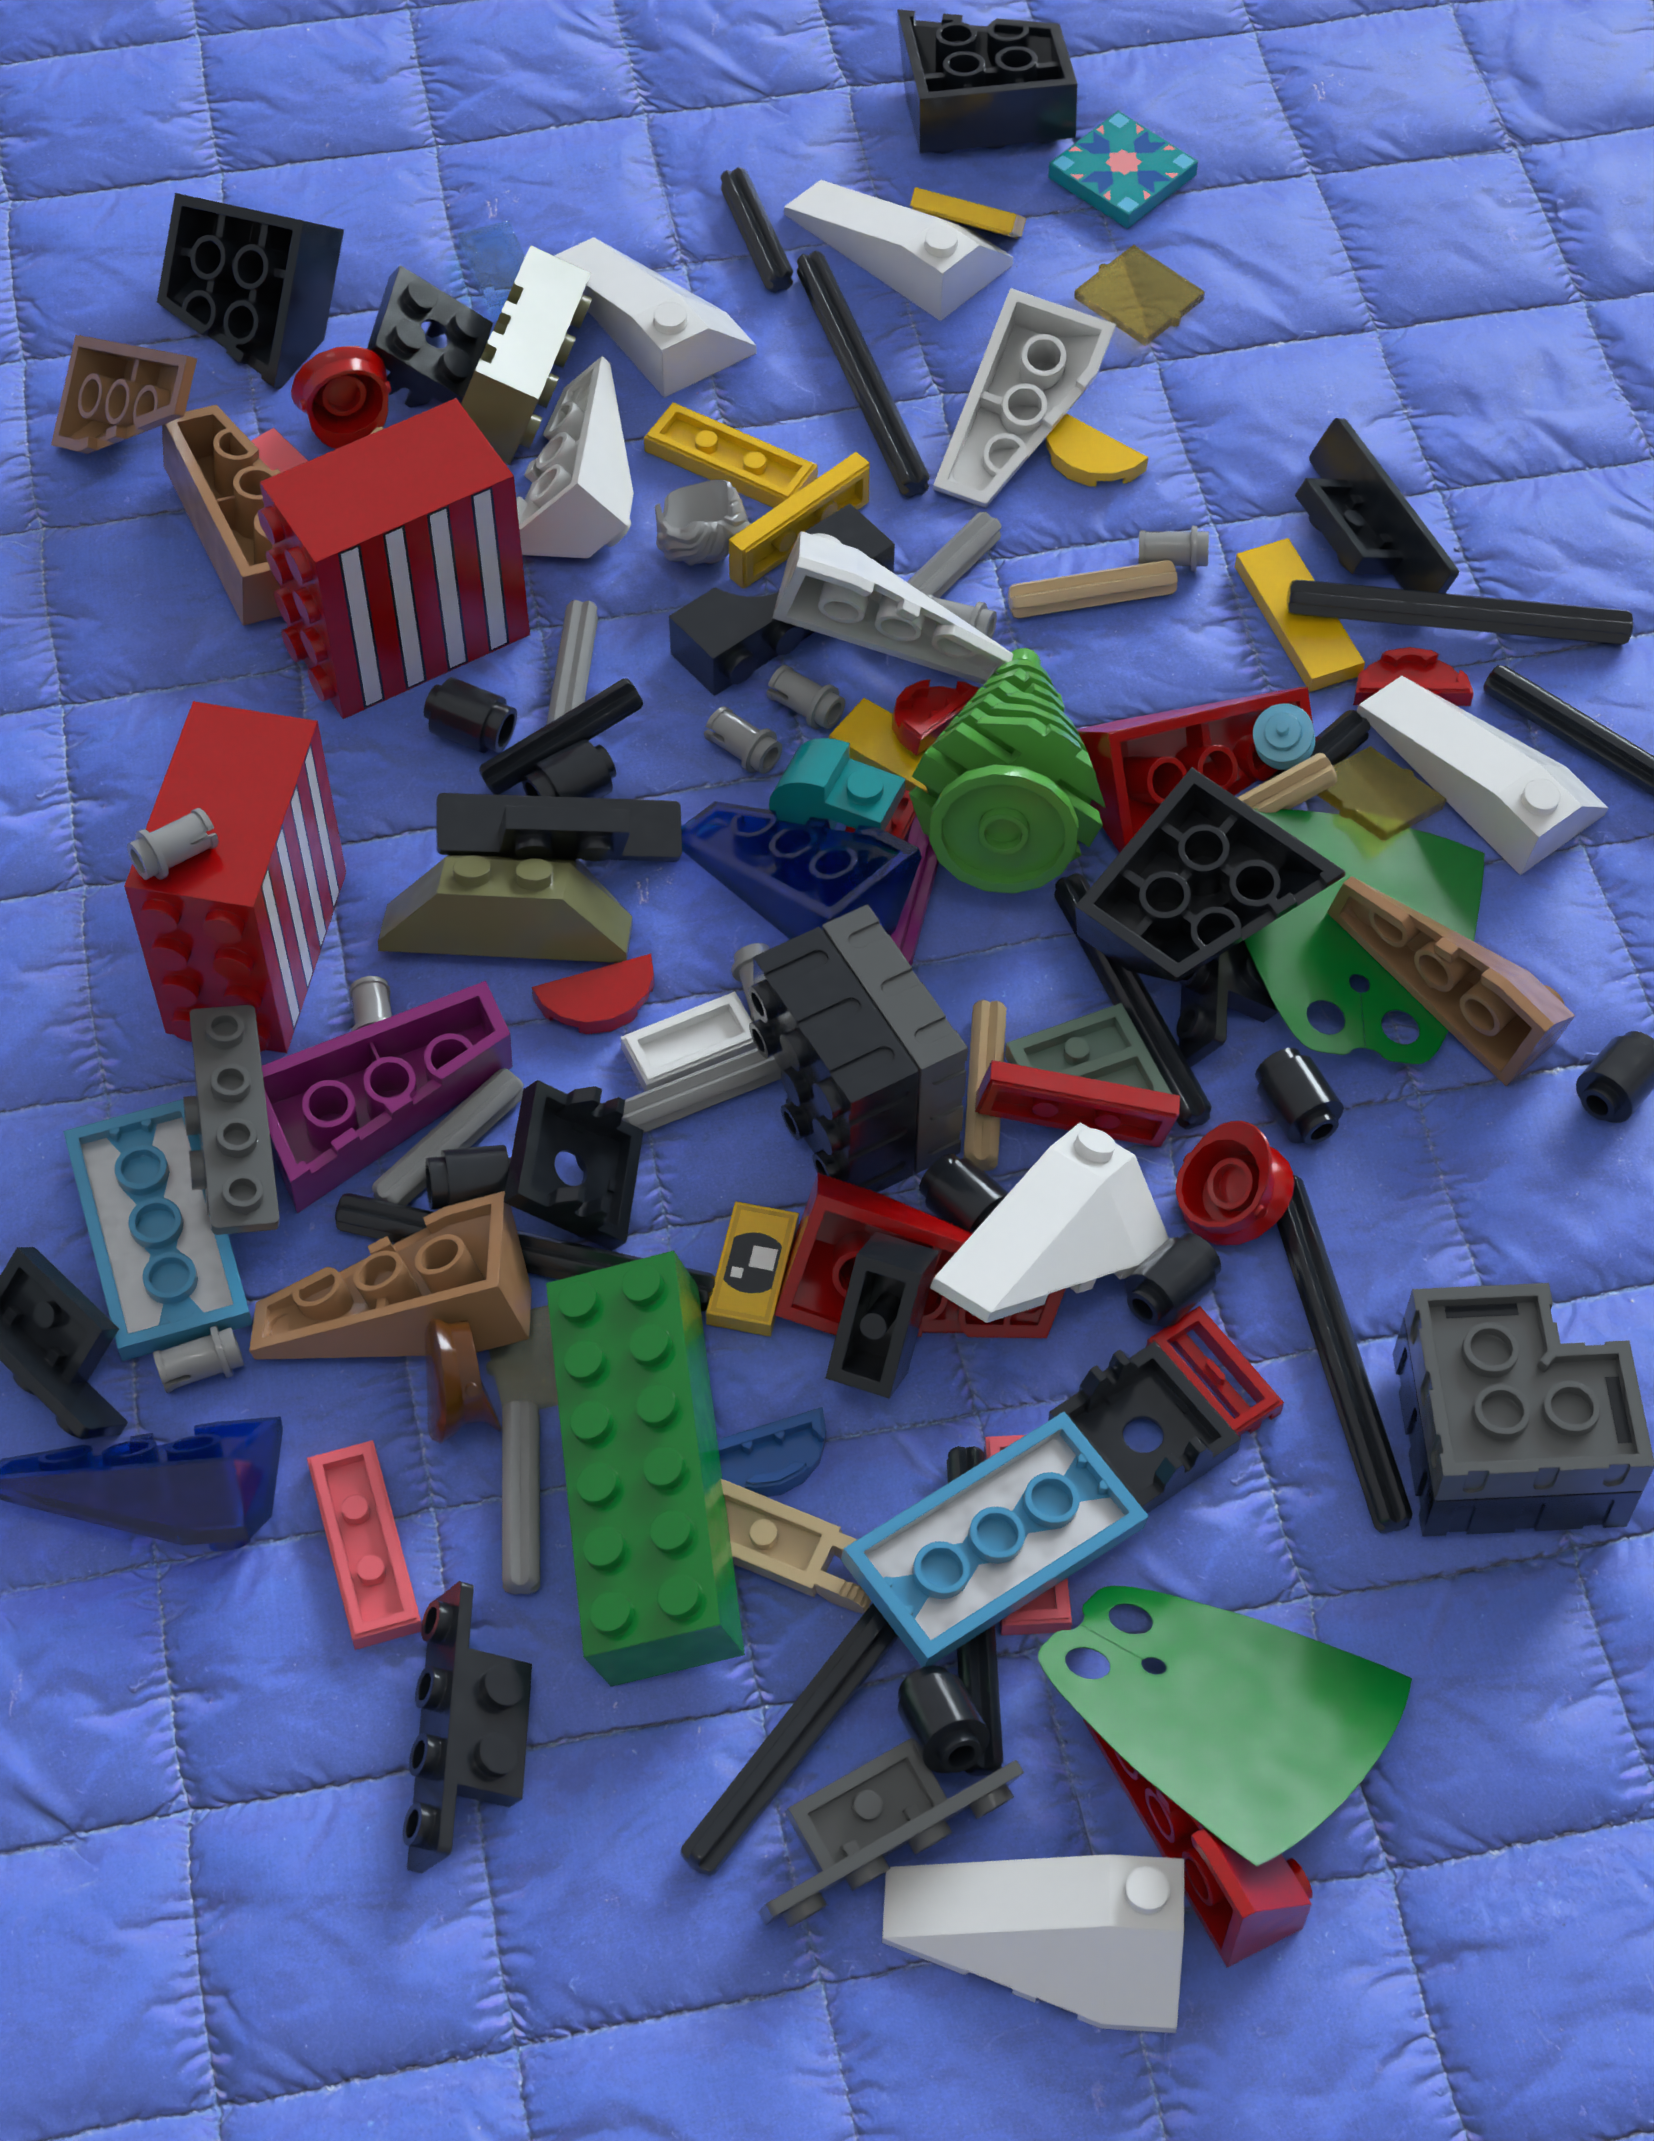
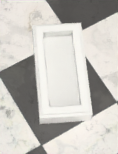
M736 992L729 993L621 1036V1049L644 1091L651 1090L753 1050L756 1046L749 1030V1024L752 1020Z

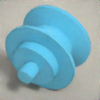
M1292 704L1273 705L1259 715L1253 728V740L1258 756L1266 765L1274 769L1288 770L1310 758L1314 751L1316 740L1313 723L1308 714L1298 706Z

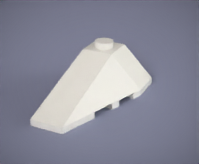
M1080 1122L1047 1149L933 1278L930 1288L988 1323L1044 1305L1048 1294L1070 1287L1078 1294L1093 1289L1097 1278L1112 1273L1120 1280L1127 1278L1169 1239L1135 1154L1116 1144L1112 1137L1105 1132L1089 1128Z
M1108 1854L890 1867L886 1872L882 1943L960 1974L966 1975L970 1972L1011 1988L1012 1994L1034 2003L1036 1999L1068 2010L1078 2014V2020L1101 2029L1176 2033L1184 1939V1859Z

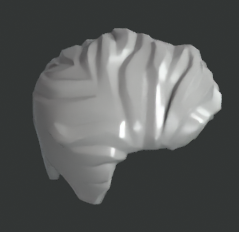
M709 480L673 490L665 498L663 512L660 503L655 505L657 548L664 552L668 560L674 562L684 561L689 566L704 562L706 564H713L725 559L729 554V539L751 524L748 521L744 505L736 488L732 486L731 482L726 480Z

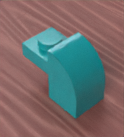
M830 738L809 740L797 749L770 796L769 827L821 846H825L837 823L881 838L905 794V778L850 759V743Z

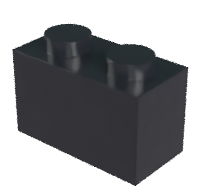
M875 1232L856 1255L826 1379L890 1399L908 1374L939 1251L880 1232Z

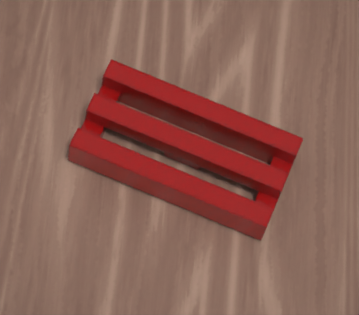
M1201 1306L1184 1315L1174 1326H1167L1147 1339L1146 1347L1155 1341L1239 1437L1246 1431L1251 1434L1260 1428L1262 1421L1267 1417L1272 1420L1282 1413L1284 1405L1282 1399ZM1193 1330L1257 1403L1250 1408L1225 1379V1374L1212 1359L1206 1357L1186 1334L1187 1332ZM1170 1343H1172L1177 1348V1350L1183 1355V1357L1189 1362V1364L1195 1369V1371L1201 1376V1378L1207 1383V1385L1213 1390V1392L1220 1398V1400L1226 1405V1407L1232 1412V1414L1236 1418H1233L1229 1414V1412L1223 1407V1405L1217 1400V1398L1211 1393V1391L1204 1385V1383L1198 1378V1376L1192 1371V1369L1174 1350Z

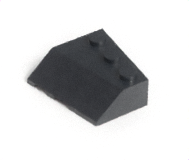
M897 9L905 95L920 153L934 152L945 154L959 149L980 147L995 149L1010 144L1030 142L1052 143L1061 139L1076 138L1078 83L1060 24L997 18L988 26H977L963 23V15L944 13L942 22L915 20V11Z
M175 193L157 303L199 334L209 336L227 349L226 353L239 363L252 367L262 375L261 379L269 385L281 389L325 339L344 229Z
M1191 767L1075 906L1077 934L1127 971L1178 982L1345 877V871Z

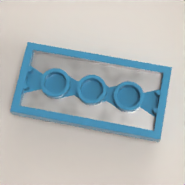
M183 1099L63 1131L110 1320L119 1328L115 1335V1340L121 1360L133 1359L210 1335V1327L217 1326L218 1330L222 1331L231 1327L233 1330L253 1325L229 1235H216L212 1232L210 1215H207L205 1189L192 1190L189 1151L200 1150L199 1135L186 1136Z
M1062 1412L843 1549L841 1561L921 1667L933 1665L1142 1530L1149 1516L1067 1414Z

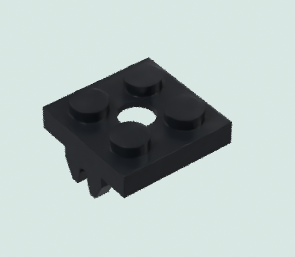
M400 265L389 276L367 349L375 352L383 360L387 370V381H389L391 387L389 395L399 391L401 388L409 389L405 405L410 408L427 404L433 398L441 403L457 398L461 404L488 342L493 322ZM423 322H430L426 335L430 338L441 335L446 336L447 345L445 348L433 347L426 341L424 330L421 327Z
M537 1080L523 1089L503 1202L612 1251L627 1242L644 1130L622 1120L626 1100L618 1097L605 1103H600L602 1089L597 1086L574 1089L566 1094ZM559 1152H568L575 1156L579 1168L584 1173L580 1185L570 1186L564 1183L558 1176L555 1169V1158Z
M1155 1341L1132 1357H1129L1122 1350H1118L1113 1354L1108 1368L1103 1372L1097 1365L1091 1368L1080 1384L1079 1392L1049 1411L1048 1417L1049 1421L1065 1412L1146 1513H1149L1239 1450L1241 1441L1236 1432ZM1138 1419L1152 1421L1160 1428L1163 1434V1441L1154 1451L1147 1453L1137 1452L1131 1449L1124 1441L1123 1431L1130 1422Z

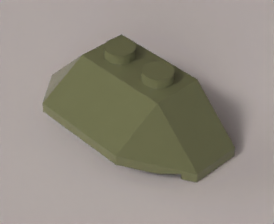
M448 855L387 904L378 938V951L619 963L626 961L628 957L632 932V916L579 859H523L520 857Z

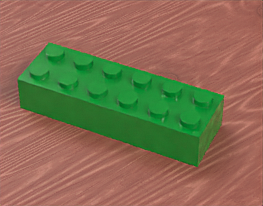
M674 1251L546 1283L584 1658L612 1687L744 1656L740 1612L725 1496L721 1483L722 1471L697 1284Z

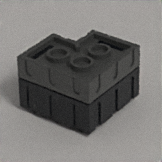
M868 904L823 924L822 930L820 927H817L753 957L754 985L748 988L749 997L754 1008V1021L749 1024L750 1034L760 1054L764 1058L774 1056L776 1063L782 1070L781 1080L787 1093L786 1104L781 1106L783 1120L791 1135L796 1140L804 1138L813 1151L812 1159L817 1173L878 1193L913 1176V1171L917 1174L928 1169L936 1160L946 1154L953 1153L956 1155L960 1153L961 1140L959 1138L960 1131H962L964 1109L962 1097L965 1095V1061H967L968 1047L957 1031L950 1025L946 1015L925 985L915 975L911 965L890 935L885 932Z
M1549 1283L1412 1289L1394 1347L1393 1360L1395 1373L1399 1375L1401 1383L1399 1397L1405 1434L1409 1435L1411 1444L1409 1459L1415 1496H1419L1420 1500L1419 1521L1422 1537L1446 1536L1447 1532L1465 1531L1466 1535L1509 1533L1515 1532V1529L1534 1528L1535 1531L1583 1529V1526L1602 1525L1603 1528L1627 1527L1654 1469V1458L1630 1340L1606 1341L1604 1345L1585 1346V1342L1561 1344L1557 1322L1552 1320L1551 1308L1553 1301Z

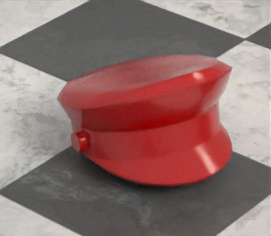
M344 346L321 352L306 362L294 377L291 398L297 408L308 415L312 431L317 438L328 447L338 449L370 435L376 427H384L388 416V393L391 392L389 381H387V370L381 357L372 350L363 347Z
M1230 1121L1220 1124L1209 1131L1195 1148L1184 1157V1163L1178 1172L1175 1189L1184 1221L1194 1234L1214 1245H1239L1258 1238L1274 1226L1283 1216L1293 1196L1294 1177L1289 1162L1277 1149L1269 1146L1265 1135L1256 1126L1244 1121Z

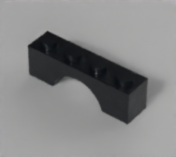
M850 503L805 531L809 534L821 533L833 536L843 545L860 550L894 573L895 543ZM713 588L669 616L671 655L714 696L733 684H740L746 681L756 669L778 655L790 653L797 647L800 641L815 631L772 618L779 592L766 596L746 597Z

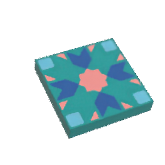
M1117 111L1049 163L1048 178L1128 229L1197 175L1198 161L1125 114Z

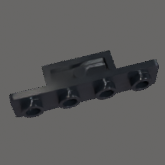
M1334 418L1309 456L1310 463L1322 479L1306 478L1295 494V497L1309 514L1310 523L1322 532L1337 553L1339 563L1350 571L1351 574L1393 575L1403 589L1446 593L1459 575L1458 568L1347 419Z
M440 793L436 800V850L441 855L520 857L523 859L567 858L592 862L605 860L677 862L682 855L681 805L677 801Z
M1244 940L1179 981L1181 985V1007L1176 1028L1177 1036L1179 1037V1048L1189 1066L1192 1067L1222 1046L1227 1037V1007L1263 1023L1278 1013Z
M17 1247L0 1275V1361L13 1373V1379L19 1387L30 1394L36 1395L56 1415L57 1424L68 1434L80 1439L121 1435L128 1423L127 1420L87 1382L119 1328L35 1247Z
M458 1581L428 1605L421 1626V1636L427 1642L425 1668L418 1679L415 1691L416 1705L418 1708H421L419 1736L412 1746L409 1758V1771L412 1776H415L413 1804L406 1814L403 1825V1841L405 1845L409 1846L407 1869L418 1873H424L451 1854L456 1796L505 1807H511L523 1799L532 1664L469 1648L474 1586L473 1584Z

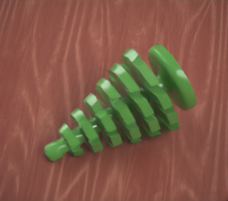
M1019 648L1011 652L1013 653L1012 661L1002 664L990 676L971 701L963 707L958 716L951 721L945 731L939 735L936 741L923 754L911 776L924 784L928 791L926 793L916 786L909 792V796L922 831L929 836V841L939 863L959 881L988 892L1014 894L1044 886L1061 875L1071 861L1081 856L1078 841L1090 847L1102 827L1099 811L1089 805L1090 802L1094 800L1106 808L1086 747L1072 720L1064 714L1065 708L1061 694L1053 687L1048 673L1041 667L1039 656L1033 650L1027 648Z

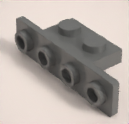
M252 1005L193 1009L190 1011V1029L195 1067L196 1096L183 1097L186 1136L199 1135L200 1150L189 1151L192 1190L205 1189L207 1215H210L211 1230L216 1235L275 1230L279 1227V1209L255 1008Z
M910 1738L790 1806L785 1811V1814L818 1874L765 1904L759 1911L763 1922L767 1925L783 1916L790 1928L826 1907L827 1903L821 1893L846 1879L851 1890L854 1891L890 1869L884 1858L890 1853L909 1844L916 1855L952 1834L953 1832L946 1821L971 1808L976 1819L1005 1804L1014 1798L1008 1785L1024 1773L1018 1761L1011 1762L947 1799L934 1774L926 1767Z

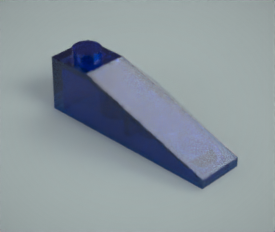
M714 801L681 827L682 851L790 940L817 927H820L822 930L823 924L867 904L878 918L885 932L891 937L898 925L922 859L918 847L878 827L859 824L854 832L831 829L828 819L810 817L806 824L778 820L776 811L717 801Z
M281 1416L218 1421L194 1425L195 1436L157 1445L153 1433L130 1436V1441L110 1446L102 1451V1455L94 1456L91 1446L78 1445L2 1458L0 1460V1500L179 1545L209 1543V1548L212 1551L238 1549L249 1544L256 1532L272 1517L283 1434Z

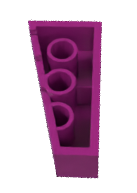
M486 981L262 1065L272 1156L297 1214L467 1099L496 1071L503 1068L509 1070L513 1067L511 1035Z

